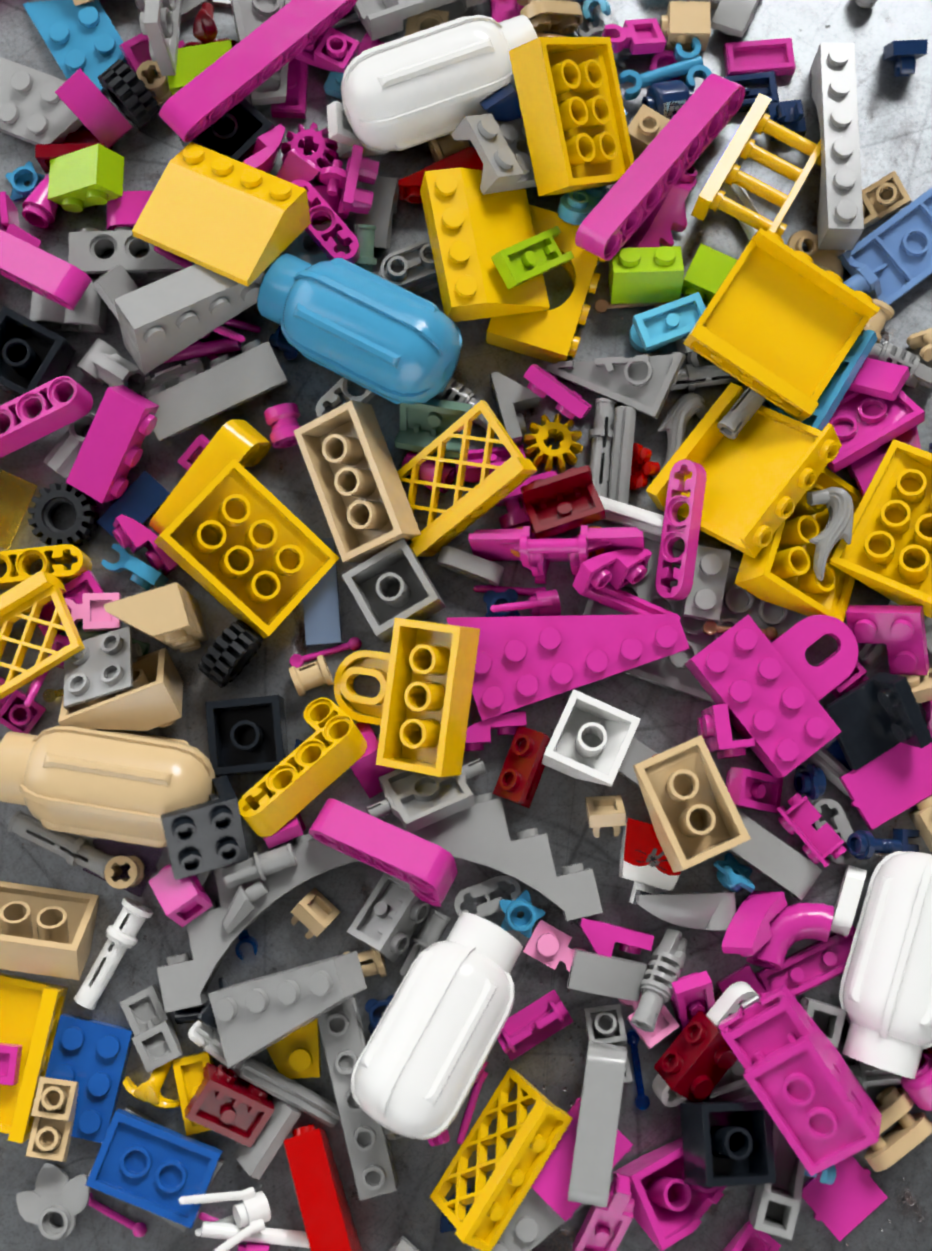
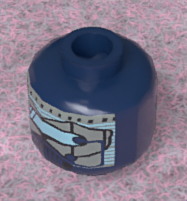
M681 80L655 82L648 88L646 96L642 98L641 106L645 104L671 120L691 97L693 91Z

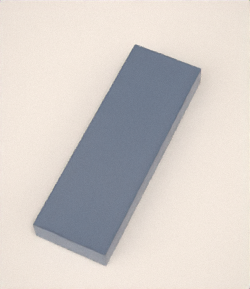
M334 538L320 539L336 554ZM337 562L303 598L307 647L343 644Z

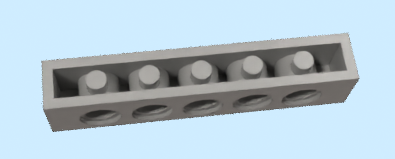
M353 996L332 1010L322 1014L317 1020L359 1200H364L397 1191L399 1178L391 1144L384 1135L383 1126L362 1110L354 1101L351 1092L353 1070L367 1045L356 997Z

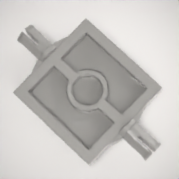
M478 758L463 765L461 775L437 777L396 769L378 777L386 799L369 807L367 806V813L376 818L392 813L400 819L407 832H415L476 805L474 794L468 787L467 780L485 773V766L481 759Z

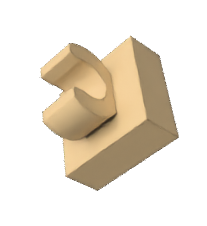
M622 796L585 797L589 828H592L594 837L600 838L599 830L601 827H612L614 837L619 836L620 826H626V811Z
M314 887L292 909L291 913L294 916L291 919V924L294 926L301 921L309 929L305 937L310 939L314 935L318 937L341 912Z

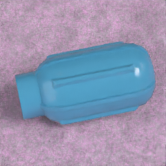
M286 253L272 263L259 289L257 298L258 311L262 316L281 325L282 333L288 343L300 351L305 358L395 404L405 403L413 405L429 401L444 391L456 370L463 340L460 329L451 318L439 310L436 304L343 258H334L331 261H321L312 265L292 254Z

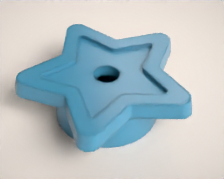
M28 161L24 166L18 167L12 173L6 174L5 177L13 186L10 199L16 202L27 198L41 180L44 179L45 175L35 172L32 162ZM29 181L30 185L25 186V182Z
M731 853L725 854L724 861L717 860L714 862V866L718 869L716 873L717 878L726 889L732 892H738L742 888L751 893L754 891L755 886L749 877L753 872L751 867L740 864Z
M524 890L516 900L501 899L499 901V905L505 914L501 928L505 931H519L526 938L531 937L535 921L545 916L544 910L532 905L530 893L527 890ZM519 911H522L524 913L523 917L521 918L517 916V913Z

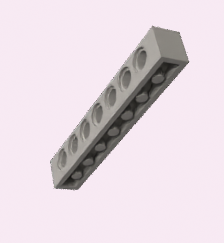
M324 221L319 225H312V227L318 231H324L331 226L332 221ZM117 227L114 231L83 228L80 232H69L68 263L76 266L92 279L97 280L119 264L125 268L135 283H153L185 269L156 253L154 245L134 237L132 233L133 228ZM305 230L288 246L285 252L275 259L277 260L281 255L289 253L312 265L321 261H331L322 250L315 253L307 251L310 245L316 243ZM336 234L333 239L337 244L338 252L350 253L349 245L344 247L338 241ZM149 249L146 256L141 258L135 257L138 251ZM114 250L111 257L101 259L105 251ZM272 263L264 270L265 274L267 273Z

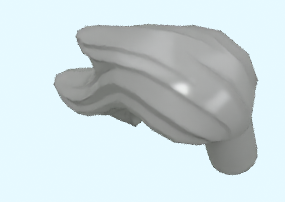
M694 392L680 396L672 404L657 430L658 432L666 431L667 454L663 467L686 440V428L690 418L696 414L701 420L709 411V407L706 405L703 397Z
M834 486L807 493V503L809 506L826 504L829 513V519L824 530L814 538L809 539V542L815 544L816 547L813 569L816 578L820 581H823L826 562L834 545L841 539H844L850 545L852 539L854 514L852 497L845 489Z

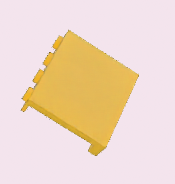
M760 228L743 250L683 344L802 422L813 414L819 405L817 400L869 319L878 313L880 307L875 305L872 298L866 293L858 290L854 291L845 285L843 279L838 274L832 271H824L815 265L813 259L808 254L802 251H795L784 244L783 239L775 232L765 231Z
M731 382L648 486L646 492L656 507L665 512L669 475L674 464L680 460L687 459L702 465L706 471V486L700 531L755 558L762 548L771 542L773 534L783 521L792 515L796 504L803 495L815 485L817 477L827 464L836 458L842 444L832 424L828 423L821 431L762 405L735 439L724 436L719 431L720 429L717 428V424L744 392L741 386ZM692 472L684 476V482L686 479H691ZM682 492L681 495L690 497V492L688 494ZM684 503L678 509L677 518L681 521H684L689 515L687 503Z
M0 973V1043L23 1045L18 1083L15 1085L0 1084V1132L9 1134L8 1141L24 1143L30 1138L34 1116H31L39 1079L40 1076L45 1077L68 987Z

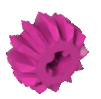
M314 122L306 130L299 123L297 134L287 131L286 137L288 142H284L281 145V152L284 155L282 163H284L290 150L293 149L297 150L321 169L332 166L333 160H339V154L336 152L338 149L337 141L329 139L327 127L318 131V127ZM319 176L316 177V180L321 184Z

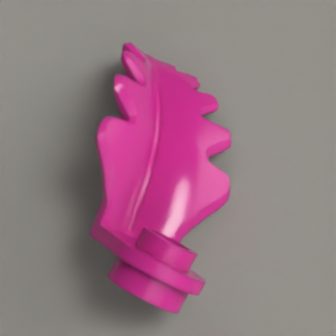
M693 166L688 169L625 243L624 248L660 247L659 243L668 247L673 246L674 241L671 230L682 232L687 227L685 200L697 183L696 176L698 173Z

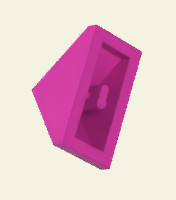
M359 722L355 725L367 741V749L363 756L350 768L370 799L383 792L378 777L395 769L376 765L379 740L369 723Z

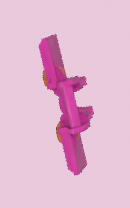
M581 525V531L578 533V536L536 539L530 526L516 527L514 529H477L475 532L468 534L473 555L489 561H521L522 567L529 568L532 571V576H535V584H546L550 562H570L572 575H574L575 580L581 563L592 557L615 550L645 548L643 531H640L637 527L602 528L599 526Z

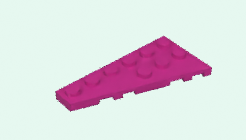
M678 614L446 618L450 625L480 629L472 694L482 721L690 649Z

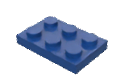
M66 1013L60 1015L45 1077L79 1082L71 1137L97 1143L103 1142L119 1099L133 1042L131 1038L134 1037L131 1028Z
M117 1109L85 1185L178 1224L192 1228L202 1204L181 1205L179 1204V1198L207 1193L223 1151L122 1109Z

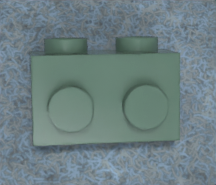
M432 398L425 403L413 405L400 403V427L394 440L395 448L405 449L413 453L421 452L472 408V404ZM462 429L458 434L463 435L464 429ZM452 438L446 443L444 458H460L462 439Z

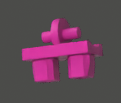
M355 144L352 147L351 157L347 160L346 170L342 169L343 162L335 159L332 162V166L321 169L319 176L320 181L328 186V195L336 196L338 189H342L337 215L344 219H347L350 211L368 215L372 206L374 192L358 188L356 185L357 181L374 185L380 162L362 156L364 147Z

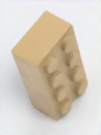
M350 400L293 431L342 562L363 563L402 538L409 541L421 535L371 404Z

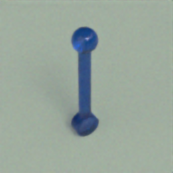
M629 1031L626 1037L627 1043L631 1048L637 1088L635 1105L638 1109L645 1110L649 1107L650 1100L644 1092L637 1045L640 1037L636 1031Z

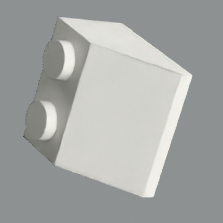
M573 689L544 752L542 764L575 779L612 786L641 719Z

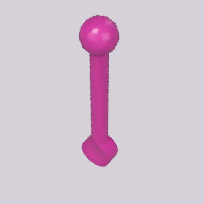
M352 637L347 643L304 656L294 654L290 657L289 662L291 666L299 668L305 662L315 660L317 656L322 654L325 657L348 649L357 651L361 648L362 642L358 637Z
M90 1192L89 1206L131 1229L135 1237L141 1238L145 1236L147 1232L145 1223L133 1222L93 1199V1194Z

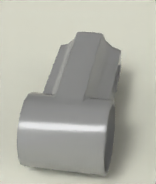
M97 338L77 364V367L84 374L100 385L104 383L110 387L124 385L138 394L145 387L146 374L144 375L138 366L123 358L117 350Z
M92 412L68 424V430L43 460V463L66 480L84 442L83 430L87 425L92 424L95 414Z

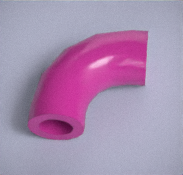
M801 902L786 906L775 916L774 921L769 923L773 937L762 947L758 954L746 957V961L758 967L782 970L789 948L796 942L804 939L827 942L833 921L834 906Z

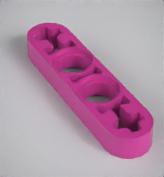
M687 459L675 463L670 471L655 581L658 594L661 597L675 601L685 599L690 594L693 586L706 486V471L704 467ZM692 472L691 479H686L684 482V476ZM690 492V497L683 496L681 493L688 494ZM687 503L689 515L684 521L680 522L677 518L678 509L681 505ZM683 539L685 543L684 551L679 557H675L673 555V545L677 540ZM672 563L681 565V568H672ZM677 579L678 585L670 588V582Z

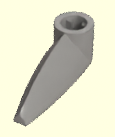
M732 891L635 895L637 904L649 913L669 923L687 928L714 931L727 930L736 913L735 892Z

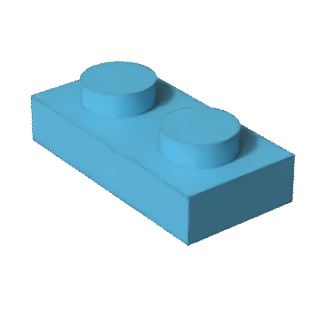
M699 292L633 316L632 322L645 352L688 336L706 308Z

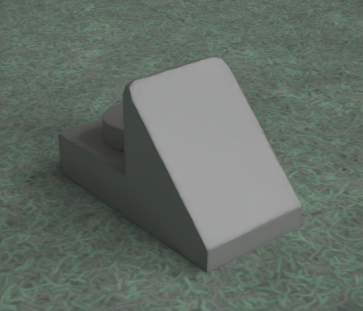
M499 372L490 373V386L497 412L500 414V423L514 443L521 445L522 434L527 433L522 412L517 414L516 412L539 406L540 397L530 389Z

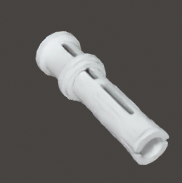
M125 897L122 900L123 908L114 924L109 925L106 929V937L108 939L77 995L73 998L77 1004L90 1010L96 1008V1004L114 975L127 948L131 949L137 944L138 939L136 936L144 921L153 915V911L134 899Z

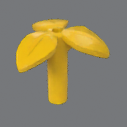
M172 1060L154 1069L149 1080L139 1086H136L128 1075L123 1080V1085L127 1092L140 1101L147 1102L161 1109H173L181 1106L179 1099H166L161 1095L160 1091L172 1066Z

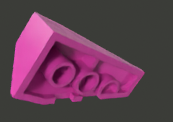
M682 1137L646 1153L612 1172L613 1177L617 1173L630 1177L631 1198L634 1199L633 1217L656 1247L662 1251L693 1233L702 1222L700 1218L712 1204L719 1202L724 1196L723 1190L727 1187H702L685 1184Z

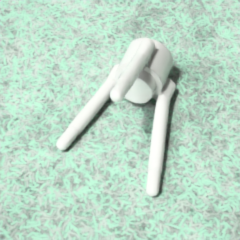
M253 1187L241 1191L198 1194L179 1198V1204L181 1205L238 1200V1203L232 1207L233 1215L215 1222L236 1223L238 1228L244 1226L246 1228L213 1251L230 1250L253 1233L264 1230L265 1223L271 1219L270 1206L263 1191L255 1193ZM202 1227L195 1230L196 1236H201Z

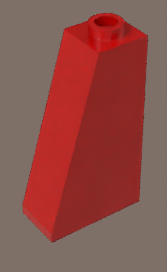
M314 1124L293 1130V1137L283 1141L310 1250L362 1251L326 1131L321 1128L315 1129Z

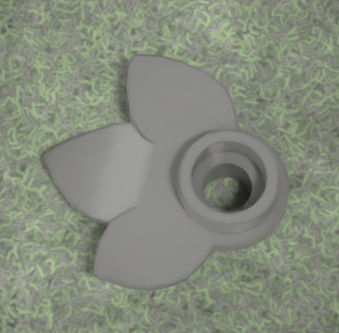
M52 1162L44 1163L37 1175L35 1191H23L16 1195L19 1214L26 1222L38 1225L41 1234L47 1239L58 1241L66 1238L76 1226V1215L82 1212L88 1205L90 1187L85 1185L88 1179L87 1175L80 1174L69 1180L68 1175L61 1167ZM55 1213L62 1215L64 1219L63 1225H57L54 1222L53 1217Z

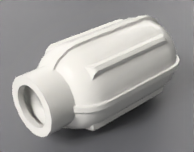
M483 15L460 17L367 49L353 58L343 73L340 91L346 117L361 145L370 151L376 152L402 151L451 134L465 116L487 114L480 105V102L509 83L517 91L509 51L538 38L532 23L525 15L499 23L492 17Z
M897 851L887 855L876 866L872 874L842 976L839 1000L841 1009L847 1011L845 1018L850 1024L842 1053L860 1062L911 1079H915L922 1051L932 1047V854Z
M465 912L460 914L445 941L433 943L415 959L357 1060L352 1073L351 1092L354 1101L373 1120L394 1133L420 1140L435 1138L449 1127L457 1116L510 1015L515 1000V985L510 972L523 949V946L516 938L494 923Z

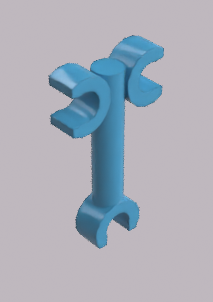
M697 37L692 38V52L689 53L683 51L680 42L676 43L674 57L677 63L642 74L634 70H625L620 73L619 84L630 82L634 85V87L625 90V100L637 98L642 88L651 86L655 82L667 81L686 74L685 84L694 92L696 84L693 78L700 77L705 80L712 74L711 70L703 65L702 57L699 55L701 51L700 40Z

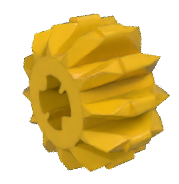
M559 413L555 415L554 422H550L547 415H542L541 425L531 422L529 430L532 434L524 435L523 442L529 445L524 451L525 456H536L532 463L536 468L542 463L546 464L545 472L552 471L553 465H556L557 470L563 473L566 469L565 462L574 466L577 463L575 454L582 453L583 445L577 442L582 437L581 431H571L574 426V421L571 419L564 425L561 424L562 417ZM548 439H555L554 443L557 440L560 441L558 449H551L552 445L547 447Z

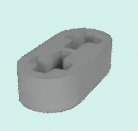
M445 545L441 547L436 563L445 569L492 586H499L505 568L497 563Z
M828 798L813 802V806L820 814L822 813V805L825 809L833 810L834 815L829 817L835 832L845 841L844 843H847L848 837L854 832L841 805L837 801ZM817 820L812 826L818 830L827 822ZM848 849L845 851V858L842 855L837 859L831 854L827 856L831 863L837 865H848L857 859L849 853Z
M501 874L465 887L455 896V911L458 916L461 913H470L468 909L462 910L460 908V904L464 902V895L468 893L471 894L472 898L485 895L487 900L476 906L477 912L474 915L485 917L501 911L502 908L499 905V901L503 899L502 896L490 900L488 893L499 889L498 882L504 880L507 885H514L515 890L510 893V900H516L521 894L520 884L514 877Z

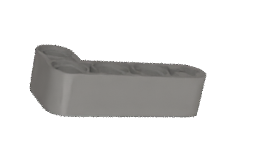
M593 1041L588 1043L568 1201L607 1208L626 1067V1047Z

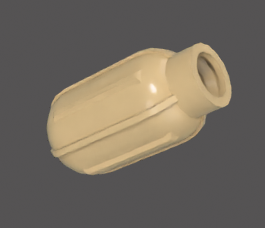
M55 726L43 730L38 735L9 731L0 742V802L27 806L31 815L38 819L47 830L163 848L167 845L161 815L210 801L209 795L215 793L212 779L216 778L210 759L198 748L189 745L187 741L125 730Z

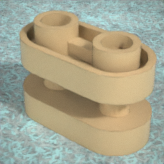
M517 0L519 5L525 6L521 10L520 15L527 16L537 32H559L561 35H569L578 30L579 25L584 19L580 4L572 0Z
M894 1085L885 1088L876 1097L878 1102L875 1103V1106L882 1114L879 1140L870 1145V1148L864 1155V1158L875 1172L891 1167L932 1133V1123L925 1113L917 1112L911 1115L909 1111L915 1102L903 1087L896 1089ZM896 1121L899 1122V1124L896 1127H894L886 1135L881 1137L880 1134L882 1132H884L887 1128L893 1125Z

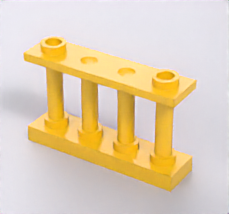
M759 93L701 191L691 215L704 221L710 209L715 212L719 209L757 230L762 228L765 231L775 232L782 237L788 226L782 222L814 164L821 166V139L816 144L770 119L771 115L766 113L772 99ZM756 132L761 135L764 132L809 156L810 158L804 169L755 145L756 141L752 139L754 133ZM740 157L744 160L750 158L796 182L789 195L741 171V166L737 165ZM725 183L730 186L734 183L780 207L781 209L775 220L771 221L726 197V192L722 191Z

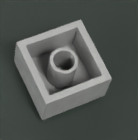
M404 538L342 575L373 632L384 643L392 640L395 618L423 621L446 607L418 557H416Z

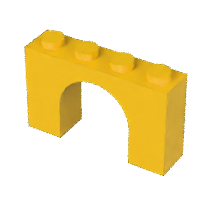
M529 204L535 235L558 226L561 233L554 238L562 255L566 252H572L574 258L561 266L568 272L572 280L573 292L562 305L551 310L491 317L486 332V343L555 364L559 361H567L568 356L574 358L576 356L581 337L575 336L578 324L585 326L591 305L585 304L588 293L595 294L601 274L595 272L598 261L605 263L606 260L576 245L575 236L580 225H573L563 221L557 212Z

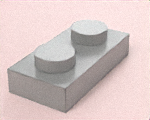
M698 545L693 586L690 594L684 600L683 617L714 621L715 623L720 621L731 551Z

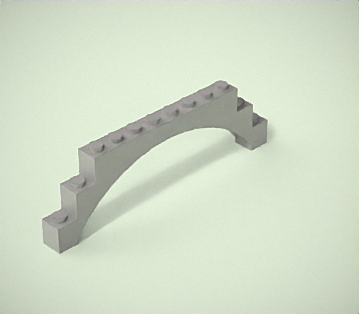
M492 793L474 796L476 805L412 832V834L444 848L454 858L485 865L520 880L542 893L560 907L566 921L603 913L593 869H584L583 863H577L561 867L562 874L556 875L547 833L538 834L537 828L516 832L517 839L511 841L501 798L493 799ZM385 817L378 818L386 822ZM401 821L389 823L406 831ZM310 834L294 838V845L292 846L298 861L297 866H291L269 874L266 880L258 878L241 884L247 889L261 880L268 893L253 902L255 909L229 935L223 925V919L239 885L228 888L222 876L223 867L214 869L221 907H217L216 900L211 901L213 904L211 908L187 924L193 958L189 959L188 952L166 957L167 964L157 968L165 1013L202 1005L207 1002V989L226 955L250 925L281 897L312 878L331 869L359 860L320 843ZM267 844L257 845L259 854L280 847L277 845L269 849ZM254 854L248 855V858L253 857Z

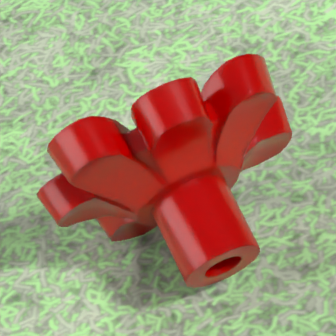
M633 443L630 490L646 487L648 476H657L660 472V464L650 461L652 456L651 450L643 448L642 445Z

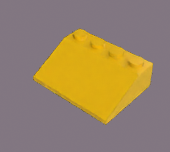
M538 37L510 50L512 72L538 196L565 194L615 184L633 164L634 157L610 37Z
M190 142L169 161L133 227L132 233L136 238L248 287L311 224L307 189Z
M459 167L425 171L420 193L444 314L451 318L452 321L460 322L549 310L550 305L543 274L508 290L491 259L499 251L535 236L526 189L483 195L480 190L482 170Z
M893 439L853 515L851 544L849 545L844 539H841L830 559V564L899 605L923 606V613L929 618H932V453Z
M235 458L218 473L154 541L158 547L231 614L246 623L263 639L272 634L340 558Z
M825 467L817 477L815 485L796 504L792 515L785 519L773 534L771 542L762 548L755 558L743 553L735 584L760 600L806 616L828 615L844 622L855 578L830 564V559L839 542L834 545L828 556L823 581L816 578L813 569L816 547L815 544L809 542V539L814 538L824 530L829 519V513L826 504L809 506L807 503V493L824 490L833 486L843 488L852 497L855 513L862 500L860 491Z

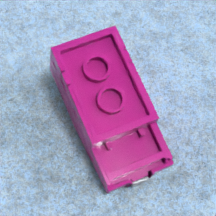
M785 985L772 992H763L743 1002L736 1013L720 1022L718 1027L721 1030V1035L745 1069L744 1078L792 1149H794V1152L811 1177L878 1142L882 1114L835 1046Z

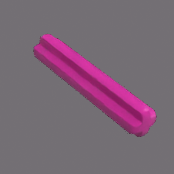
M606 584L599 590L594 588L582 595L626 615L676 614L623 590H616L609 584Z

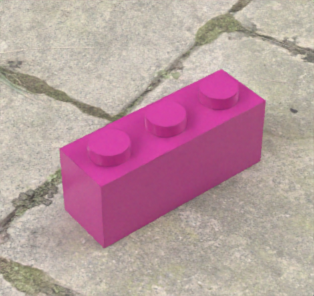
M124 385L107 387L66 483L100 503L120 498L128 487L129 480L126 478L131 467H134L142 456L143 449L140 447L144 438L156 426L157 417H155L159 405Z

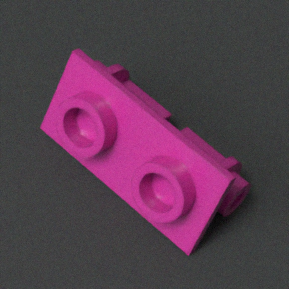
M796 793L787 801L791 806L790 809L787 810L784 806L777 808L781 814L778 821L791 836L795 833L799 835L805 843L802 850L815 865L821 862L826 868L831 863L827 858L829 854L837 859L847 851L842 845L845 841L840 838L828 822L818 830L812 826L822 815L808 800L807 796L802 797L799 793Z
M555 989L510 1016L498 1036V1042L512 1061L574 1021Z

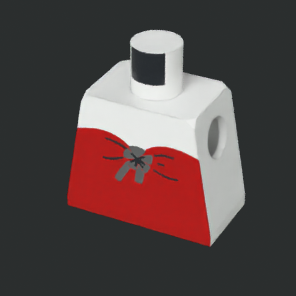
M626 818V826H622L619 877L634 881L629 903L638 905L635 895L654 894L656 887L673 891L681 871L673 873L657 839L653 824Z

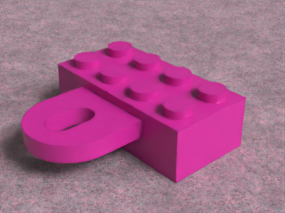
M747 615L684 664L716 705L728 704L730 723L743 739L754 738L755 746L750 748L774 778H781L789 774L842 732L818 701L852 674L858 661V644L851 629L844 622L832 616L813 615L806 617L773 642H770L752 618ZM828 635L833 637L838 646L836 653L820 666L810 665L805 658L807 648L822 636Z

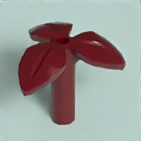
M203 3L193 24V36L200 42H188L183 47L231 40L234 47L239 42L231 38L216 39L218 30L214 22V7L211 3Z

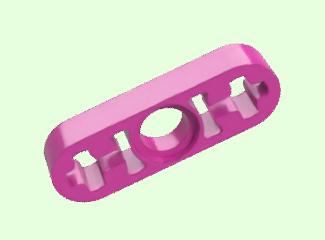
M301 179L291 181L290 183L307 189L308 205L311 208L309 209L311 224L305 231L330 260L343 258L355 264L360 256L357 237L308 181ZM319 216H326L332 223L327 230L318 231L312 227L313 221ZM336 234L338 241L344 247L349 245L350 253L338 252L337 244L333 239Z

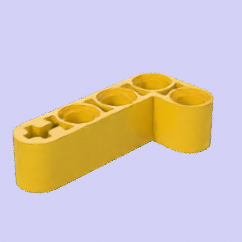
M232 419L226 422L154 514L149 526L160 535L233 458L244 468L253 467L268 453L272 445L271 442L245 420Z
M71 544L0 551V564L6 563L7 565L5 575L0 578V590L11 589L31 577L30 567L34 561L39 559L43 561L41 570L62 579L63 583H69L88 570L92 571L90 557L81 549ZM72 557L78 559V562L72 563ZM72 563L71 570L62 564Z
M321 697L313 700L306 706L303 717L314 733L240 798L238 802L240 815L256 835L269 837L278 832L366 752L367 741L351 717L332 700Z

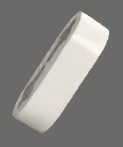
M847 865L835 903L830 931L848 936L867 870Z

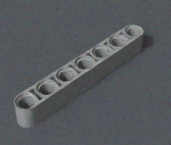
M633 737L617 774L640 789L633 765L649 759L657 753ZM737 810L751 839L727 851L792 897L803 901L822 870Z

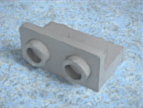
M384 873L347 930V933L394 963L398 956L407 949L410 937L418 924L427 917L430 904L417 898L412 893L409 883Z

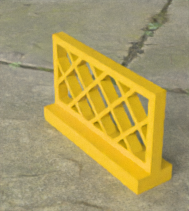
M484 400L479 401L397 471L402 482L410 483L408 501L413 514L414 509L429 511L427 526L420 531L421 535L411 539L412 543L409 545L416 557H432L441 550L443 545L446 546L538 471L530 459H525ZM481 413L488 421L486 438L471 436L473 420ZM462 429H464L463 435L458 434ZM495 433H496V435L499 437L500 440L494 439V434H495ZM452 438L462 439L459 460L444 458L446 443ZM470 440L485 442L483 463L467 461ZM493 443L503 444L512 456L501 466L490 465ZM437 451V456L433 457L432 455ZM426 460L436 461L433 482L419 480L420 465ZM444 462L459 464L456 485L441 483ZM467 465L482 467L480 483L474 488L464 487ZM490 469H496L489 475ZM411 473V479L406 478ZM418 484L432 486L430 507L415 505ZM440 487L455 489L453 505L447 510L438 508ZM463 491H468V493L462 497ZM437 513H442L439 517L436 518Z
M40 570L0 595V660L7 642L19 645L12 665L0 662L1 667L10 669L5 684L0 686V700L85 649L62 595L66 592L62 579L44 570ZM53 600L56 608L51 622L39 619L43 606ZM20 619L27 620L21 640L10 638L14 623ZM37 624L48 626L42 647L30 643ZM58 629L66 631L71 644L59 651L51 650ZM28 648L40 651L33 667L28 670L21 668Z
M509 1068L430 1195L431 1200L457 1229L455 1233L463 1243L481 1251L493 1250L573 1119L567 1112L555 1106L520 1073L512 1068ZM517 1084V1100L508 1103L509 1093L514 1085ZM535 1103V1105L533 1106V1108L527 1116L528 1106ZM517 1110L516 1125L508 1128V1113ZM497 1118V1132L488 1135L491 1122ZM514 1137L509 1147L507 1148V1139ZM496 1143V1158L487 1161L488 1146ZM477 1150L476 1166L468 1168V1160L472 1153ZM494 1170L486 1182L487 1172ZM476 1176L475 1192L467 1195V1179ZM456 1183V1199L447 1201L445 1197L452 1185ZM473 1203L472 1207L466 1215V1205Z

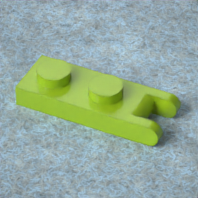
M558 226L501 250L491 257L508 290L574 258L571 251L562 255L554 240L561 233Z

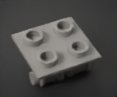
M127 626L83 640L82 643L85 649L64 661L63 707L69 708L133 688L132 663L142 656V649L138 643H132V627Z

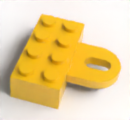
M395 618L390 653L360 650L348 655L341 662L334 678L335 699L339 708L349 715L351 719L381 726L376 765L437 777L461 775L480 634L479 628ZM358 675L373 676L378 679L380 691L376 697L363 696L355 692L353 683Z

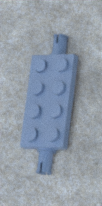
M932 187L859 241L853 250H847L840 256L839 259L842 265L852 276L844 282L845 285L854 291H862L872 299L881 300L891 306L932 275Z

